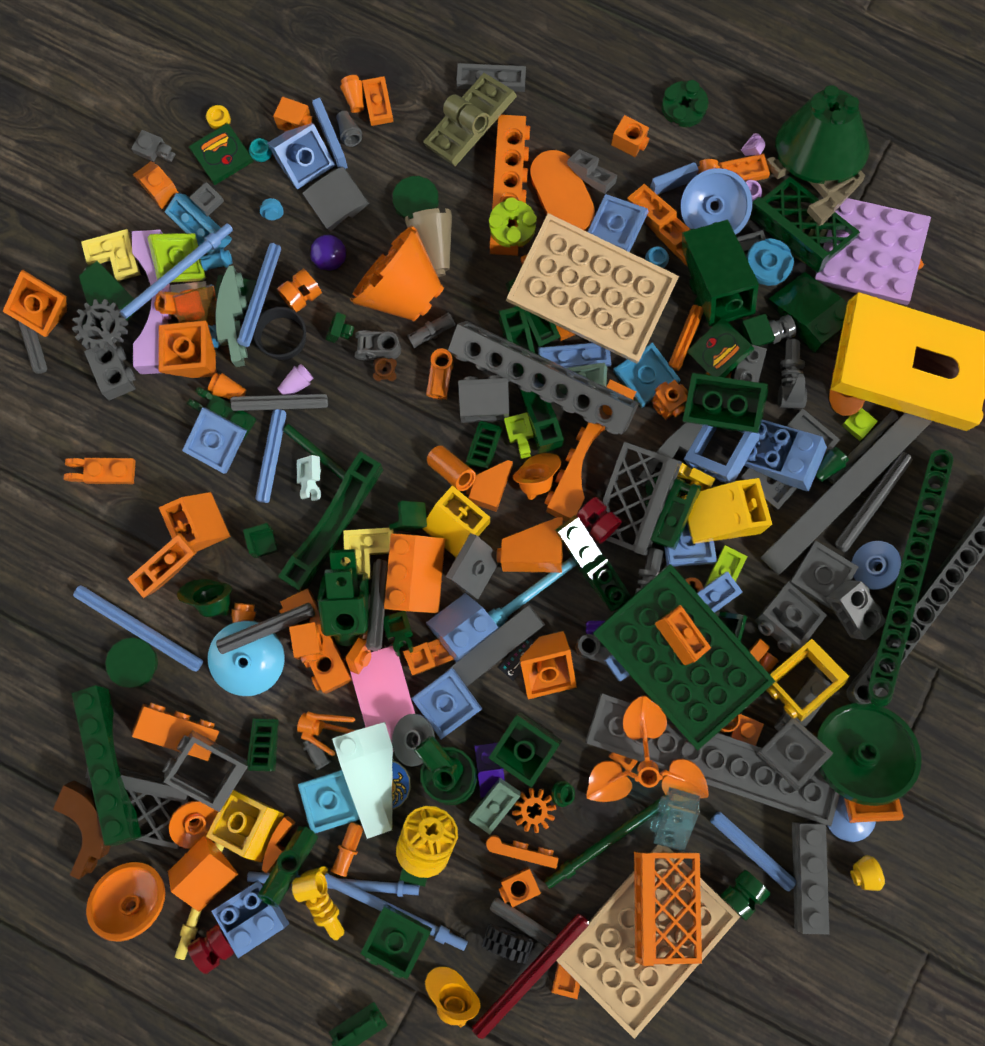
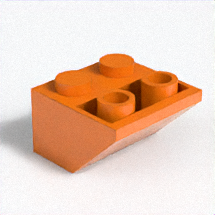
M211 492L181 497L159 507L171 538L173 539L181 533L196 552L231 537Z

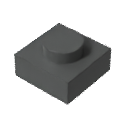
M207 182L189 197L191 202L206 216H209L224 202L222 196Z

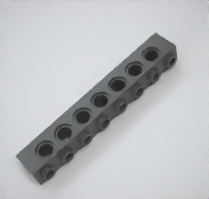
M468 321L457 324L448 349L449 352L455 354V358L461 361H470L476 364L475 367L479 370L491 371L498 376L508 378V382L512 381L518 384L519 389L539 394L542 400L550 403L555 402L561 405V408L566 412H576L582 415L583 419L589 423H599L605 426V430L612 434L622 435L628 429L639 405L638 402ZM475 342L478 343L481 348L480 353L476 352L474 349ZM495 353L501 355L502 363L496 361ZM517 363H520L523 366V374L517 371ZM538 373L545 377V384L539 382ZM559 384L567 387V394H563L560 391ZM581 394L589 398V405L581 401ZM603 405L611 408L612 415L604 413Z

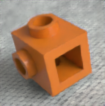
M673 380L669 384L663 382L655 389L656 393L651 402L657 413L662 415L665 420L673 415L677 417L685 411L688 391L682 384H678L676 380Z

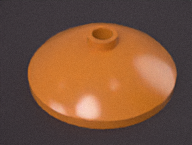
M140 862L125 863L108 871L95 884L88 898L86 915L92 930L101 938L109 941L129 940L147 930L157 919L164 904L165 886L161 876L153 867Z

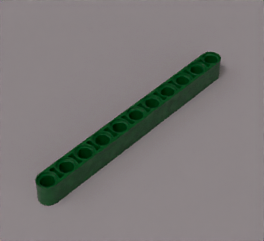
M945 449L935 450L929 459L872 671L868 698L877 707L887 706L891 702L952 471L953 456ZM942 462L945 463L946 466L940 467L937 466L935 463ZM930 484H938V485H940L941 487H940V488H932V487H930L929 485H930ZM926 505H931V506H933L935 509H934V510H926V509L924 508V506H926ZM920 527H926L930 531L922 533L917 529ZM920 549L924 553L922 555H915L911 551ZM913 571L916 574H918V576L915 578H909L905 575V573ZM908 594L912 599L910 601H903L899 596ZM902 617L906 620V623L898 625L893 622V619ZM890 640H895L900 646L898 648H890L886 643ZM882 664H890L894 670L889 673L884 672L880 669V666ZM884 688L888 694L884 697H878L873 693V690Z

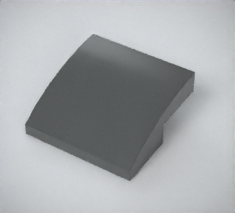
M343 166L324 176L303 192V195L322 223L330 231L348 216L353 218L369 204Z

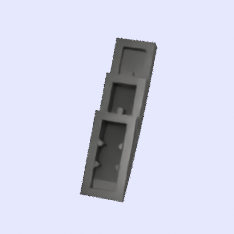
M685 423L667 439L656 453L673 458L677 452L685 457L703 425ZM654 458L648 462L647 466L651 475L655 468L661 470L664 463L663 460ZM645 468L636 482L648 477ZM647 482L640 484V486L645 487Z
M528 605L448 670L453 668L466 687H468L545 624L531 606Z

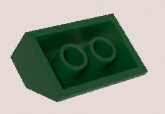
M692 373L683 422L758 434L764 414L768 386L765 383Z

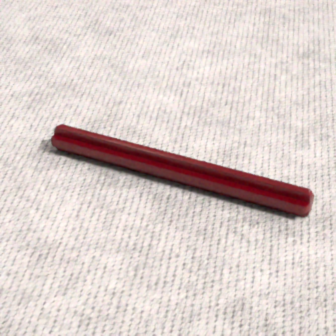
M577 914L472 1027V1031L479 1039H483L589 926L588 920L583 915Z

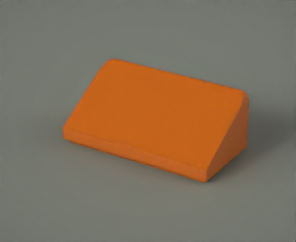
M681 605L655 623L684 665L695 662L711 648Z

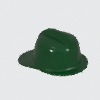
M209 579L193 580L178 590L177 598L185 604L194 606L204 617L226 616L229 614V594L232 591V586L228 583Z

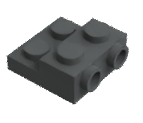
M788 582L754 621L758 624V629L762 634L771 635L778 641L777 646L780 650L786 653L790 652L793 655L805 645L827 615Z

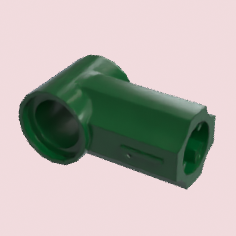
M433 736L426 738L414 749V752L433 774L434 785L442 791L451 790L463 773L461 762L454 757H450Z

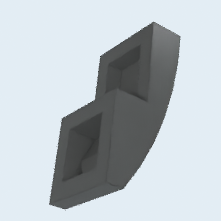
M579 149L568 159V166L583 181L605 194L616 183L617 174L599 167L598 157Z

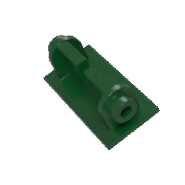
M372 1002L330 1030L329 1034L333 1039L331 1042L332 1046H358L388 1026L376 1003Z

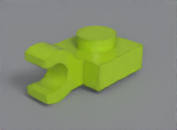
M528 413L504 418L510 443H518L521 459L531 457L527 439L533 438V431Z

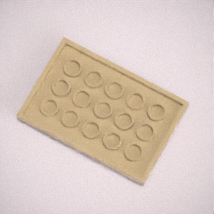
M548 213L506 301L638 364L679 276Z
M660 841L651 851L674 853L663 841ZM655 858V871L662 876L670 865L663 858ZM677 858L669 859L674 863ZM683 861L677 866L685 876L692 870ZM675 870L665 879L666 883L673 890L683 880ZM634 871L591 918L589 926L556 960L634 1039L699 965L654 964V966H643L635 962ZM700 878L703 960L740 916ZM663 884L655 890V898L661 904L671 894ZM686 884L678 895L687 904L693 897V890ZM675 897L665 907L673 917L683 908ZM687 911L678 923L688 931L693 925V917ZM663 912L655 919L656 927L661 932L671 922ZM676 926L666 935L674 946L684 936ZM663 939L656 946V957H665L671 950L670 946ZM687 939L679 951L684 957H694V945Z

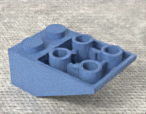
M762 420L759 429L760 437L744 466L786 485L809 491L827 450L823 437Z

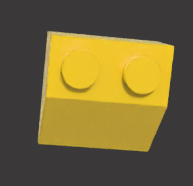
M233 790L220 812L217 813L206 837L244 858L261 862L268 843L281 822L284 813Z

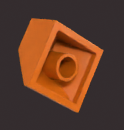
M206 321L159 325L160 373L189 378L211 377L216 373V353Z
M564 631L539 637L520 657L528 699L577 688L571 651Z

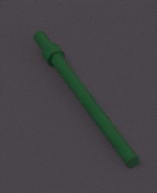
M666 795L662 796L572 861H565L559 866V870L543 881L550 889L563 879L571 878L576 874L575 871L674 801Z

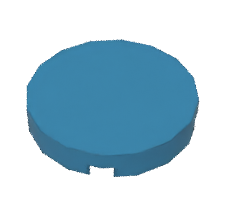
M769 238L764 241H758L748 250L746 258L759 284L766 286L777 285L785 281L792 271L794 259L790 253L791 250L780 240Z

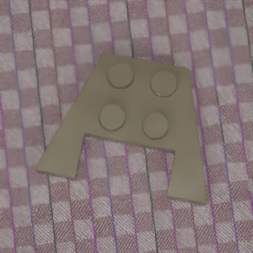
M771 157L766 160L768 169L777 179L790 173L781 164L779 159ZM860 171L854 177L839 183L838 180L825 181L824 184L809 182L821 194L823 199L809 205L807 213L819 226L823 225L863 182L865 174Z

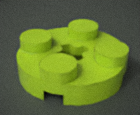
M508 198L504 202L499 203L494 207L489 218L492 238L504 247L524 246L535 234L537 218L534 211L529 205L515 198ZM508 220H516L518 227L511 226L509 228Z

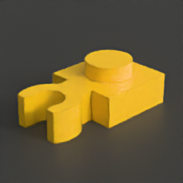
M682 463L677 477L684 478L685 482L689 483V485L693 483L700 485V491L710 489L715 481V478L694 467L691 469L684 463Z

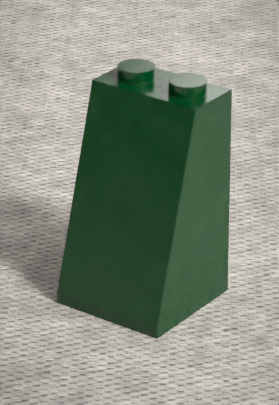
M729 220L714 222L707 226L682 232V251L709 327L714 326L722 317L729 322L755 314L759 283Z

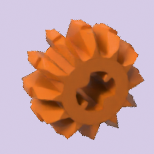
M529 788V798L521 792L520 797L524 800L523 803L517 800L514 804L521 807V810H513L512 815L522 814V817L517 819L516 824L521 825L526 821L524 831L526 832L529 831L531 824H534V832L539 833V823L547 829L549 826L544 819L547 818L551 821L555 819L553 815L547 814V811L556 810V806H546V803L552 799L550 795L541 800L544 794L542 789L538 791L537 797H534L533 788ZM534 803L539 804L538 809H541V813L539 815L535 814L533 817L528 816L530 812L527 811V807L533 806Z

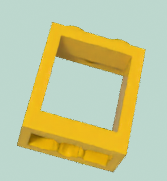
M811 639L770 674L776 682L766 691L775 700L779 698L785 704L783 708L793 719L797 717L800 721H803L847 683L849 676ZM808 657L833 683L806 707L801 709L777 682Z

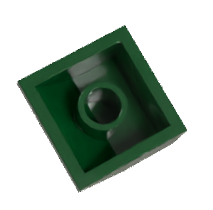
M519 712L489 756V759L532 788L563 740L522 712Z

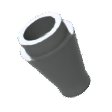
M339 112L336 115V119L338 121L341 142L348 147L358 145L362 140L361 129L350 117L349 112Z

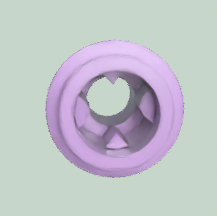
M300 364L298 367H293L277 389L282 395H293L310 385V381L314 378Z

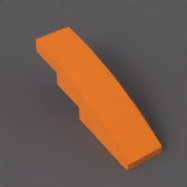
M643 184L627 198V201L648 209L649 212L644 222L687 265L682 251V232L689 231L690 228L677 218V211L648 186Z

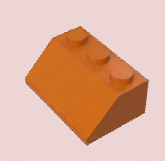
M391 533L384 609L439 613L445 550L444 538Z

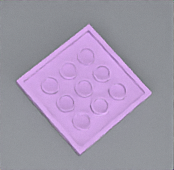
M847 198L835 212L859 230L860 234L829 260L822 271L816 272L815 279L824 286L853 293L860 292L882 300L908 305L931 217ZM832 230L827 231L826 237H832ZM836 230V237H848L850 235L845 230ZM824 243L823 248L830 252L833 249L832 243Z

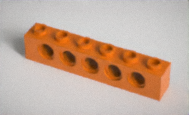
M500 115L498 117L492 210L496 205L508 198H515L526 203V190L522 189V182L527 183L528 168H523V162L528 161L529 147H524L525 140L530 139V126L526 125V116ZM516 141L517 144H510L509 142ZM514 162L516 165L511 166L507 163ZM513 183L515 186L507 187L506 184ZM514 219L508 220V226L518 227L517 221ZM490 236V254L518 256V245L504 247Z

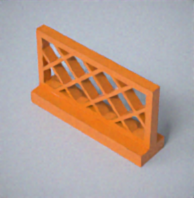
M634 852L635 962L643 966H654V964H702L700 853ZM655 858H663L670 865L662 876L655 871ZM669 858H677V859H676L675 862L673 863ZM684 858L692 859V870L687 876L677 867ZM673 870L683 879L674 890L665 881ZM661 884L671 893L662 904L655 898V890ZM686 884L693 890V897L687 904L678 895ZM674 897L683 906L682 910L675 917L665 909ZM687 911L693 917V925L688 931L678 923ZM661 912L671 920L662 932L656 927L655 920ZM674 926L684 934L675 946L666 937ZM663 939L670 946L671 950L665 957H656V946ZM687 939L694 945V957H684L679 951Z

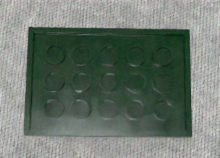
M671 564L666 566L592 632L697 751L776 682ZM679 605L683 607L711 647L698 660L688 665H684L655 625L659 619Z

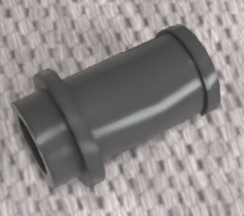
M310 741L303 742L305 747L303 750H307L316 770L331 763L325 751Z

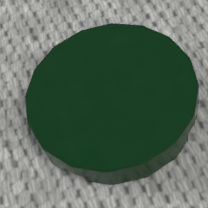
M410 176L402 179L393 191V206L397 214L403 218L408 216L409 219H412V213L434 209L439 205L438 191L435 185L429 179L421 176Z
M122 639L114 644L107 654L105 662L106 672L110 679L119 686L126 688L141 687L152 679L155 670H157V654L154 648L142 639Z

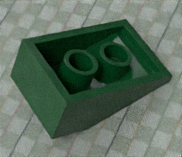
M805 272L768 299V302L781 316L790 315L796 326V334L813 353L817 352L842 332L847 303L842 297Z

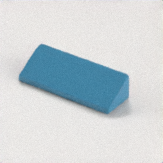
M176 193L164 211L187 234L195 233L199 246L204 242L205 237L210 233L217 232L221 228L193 204L186 194ZM227 235L221 240V244L216 249L209 250L207 254L220 252V249H224L231 242L232 238Z

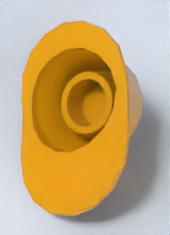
M437 967L428 973L425 980L426 991L436 1005L437 1014L443 1022L449 1025H458L461 1028L465 1025L466 1021L473 1019L478 1014L480 1000L457 971L449 967Z

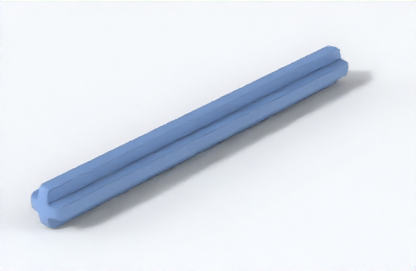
M78 586L74 591L73 596L192 671L197 672L202 666V659L86 587Z

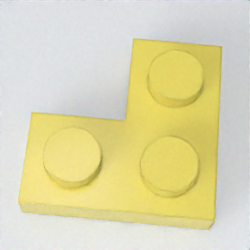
M128 229L81 241L88 265L96 261L100 264L111 261L117 281L141 275L138 262L132 254V239Z
M389 528L344 530V550H356L358 573H367L368 579H371L370 555L389 554L391 533L394 534V531ZM345 557V563H349L350 559Z

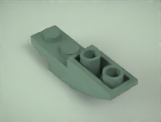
M228 266L217 298L216 331L218 342L222 346L229 345L231 361L235 367L245 366L244 358H248L246 347L237 343L242 327L241 321L238 319L245 318V310L248 309L246 296L241 295L240 287H244L241 272L237 273L234 266Z

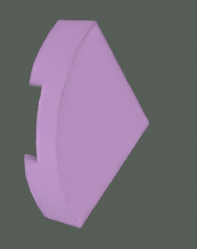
M754 133L742 147L741 151L745 156L760 155L765 148V141L759 134Z

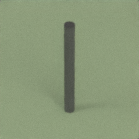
M891 411L847 456L849 461L846 463V467L829 477L828 481L834 484L899 418L898 414Z

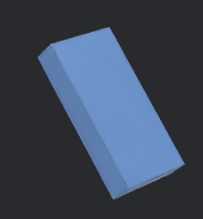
M693 162L655 177L652 180L650 189L659 195L685 185L697 175L699 169L696 163Z

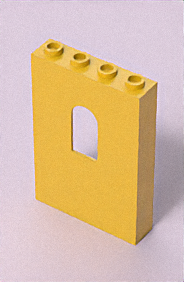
M858 292L847 302L830 390L968 431L979 425L983 419L982 407L985 399V331ZM916 347L953 358L959 367L958 375L953 379H947L912 368Z

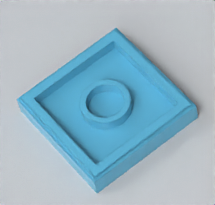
M342 770L298 784L308 824L314 833L360 819Z

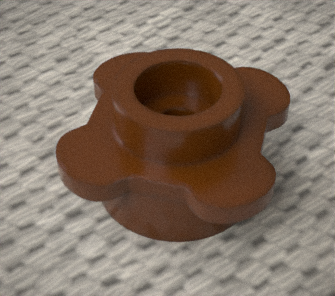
M377 358L374 360L375 373L373 378L375 381L389 380L392 382L397 378L395 373L397 362L395 359Z

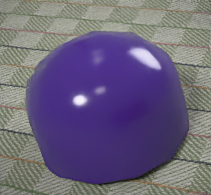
M322 235L316 238L311 245L310 258L319 269L332 271L340 268L344 263L346 248L337 237Z

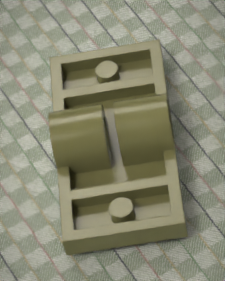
M483 73L463 97L454 94L447 98L443 106L445 117L423 143L428 149L453 166H456L517 95L514 90Z

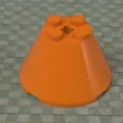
M411 225L391 243L393 246L388 251V255L385 256L382 253L367 271L352 293L355 298H350L352 303L415 321L420 314L424 316L432 306L429 302L433 297L437 298L441 294L444 286L441 285L417 229Z

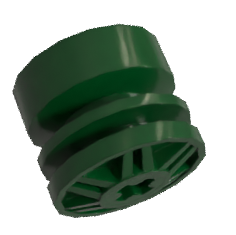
M442 747L450 757L458 759L463 765L461 777L451 790L442 791L434 785L433 774L423 763L421 783L424 791L432 799L445 805H458L467 801L474 794L478 784V771L474 762L463 751L454 747Z

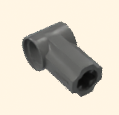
M583 635L575 642V651L580 657L608 666L604 660L612 654L595 635ZM587 639L593 643L591 653L583 651L581 646L583 640Z

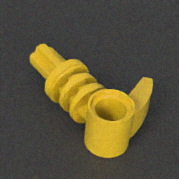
M323 866L308 870L300 877L294 878L292 882L294 898L298 902L306 901L307 908L310 909V913L314 916L315 924L320 927L324 926L329 936L333 940H338L344 935L345 930L337 918L339 909L336 904H333L332 899L327 893L325 874L328 873V868Z

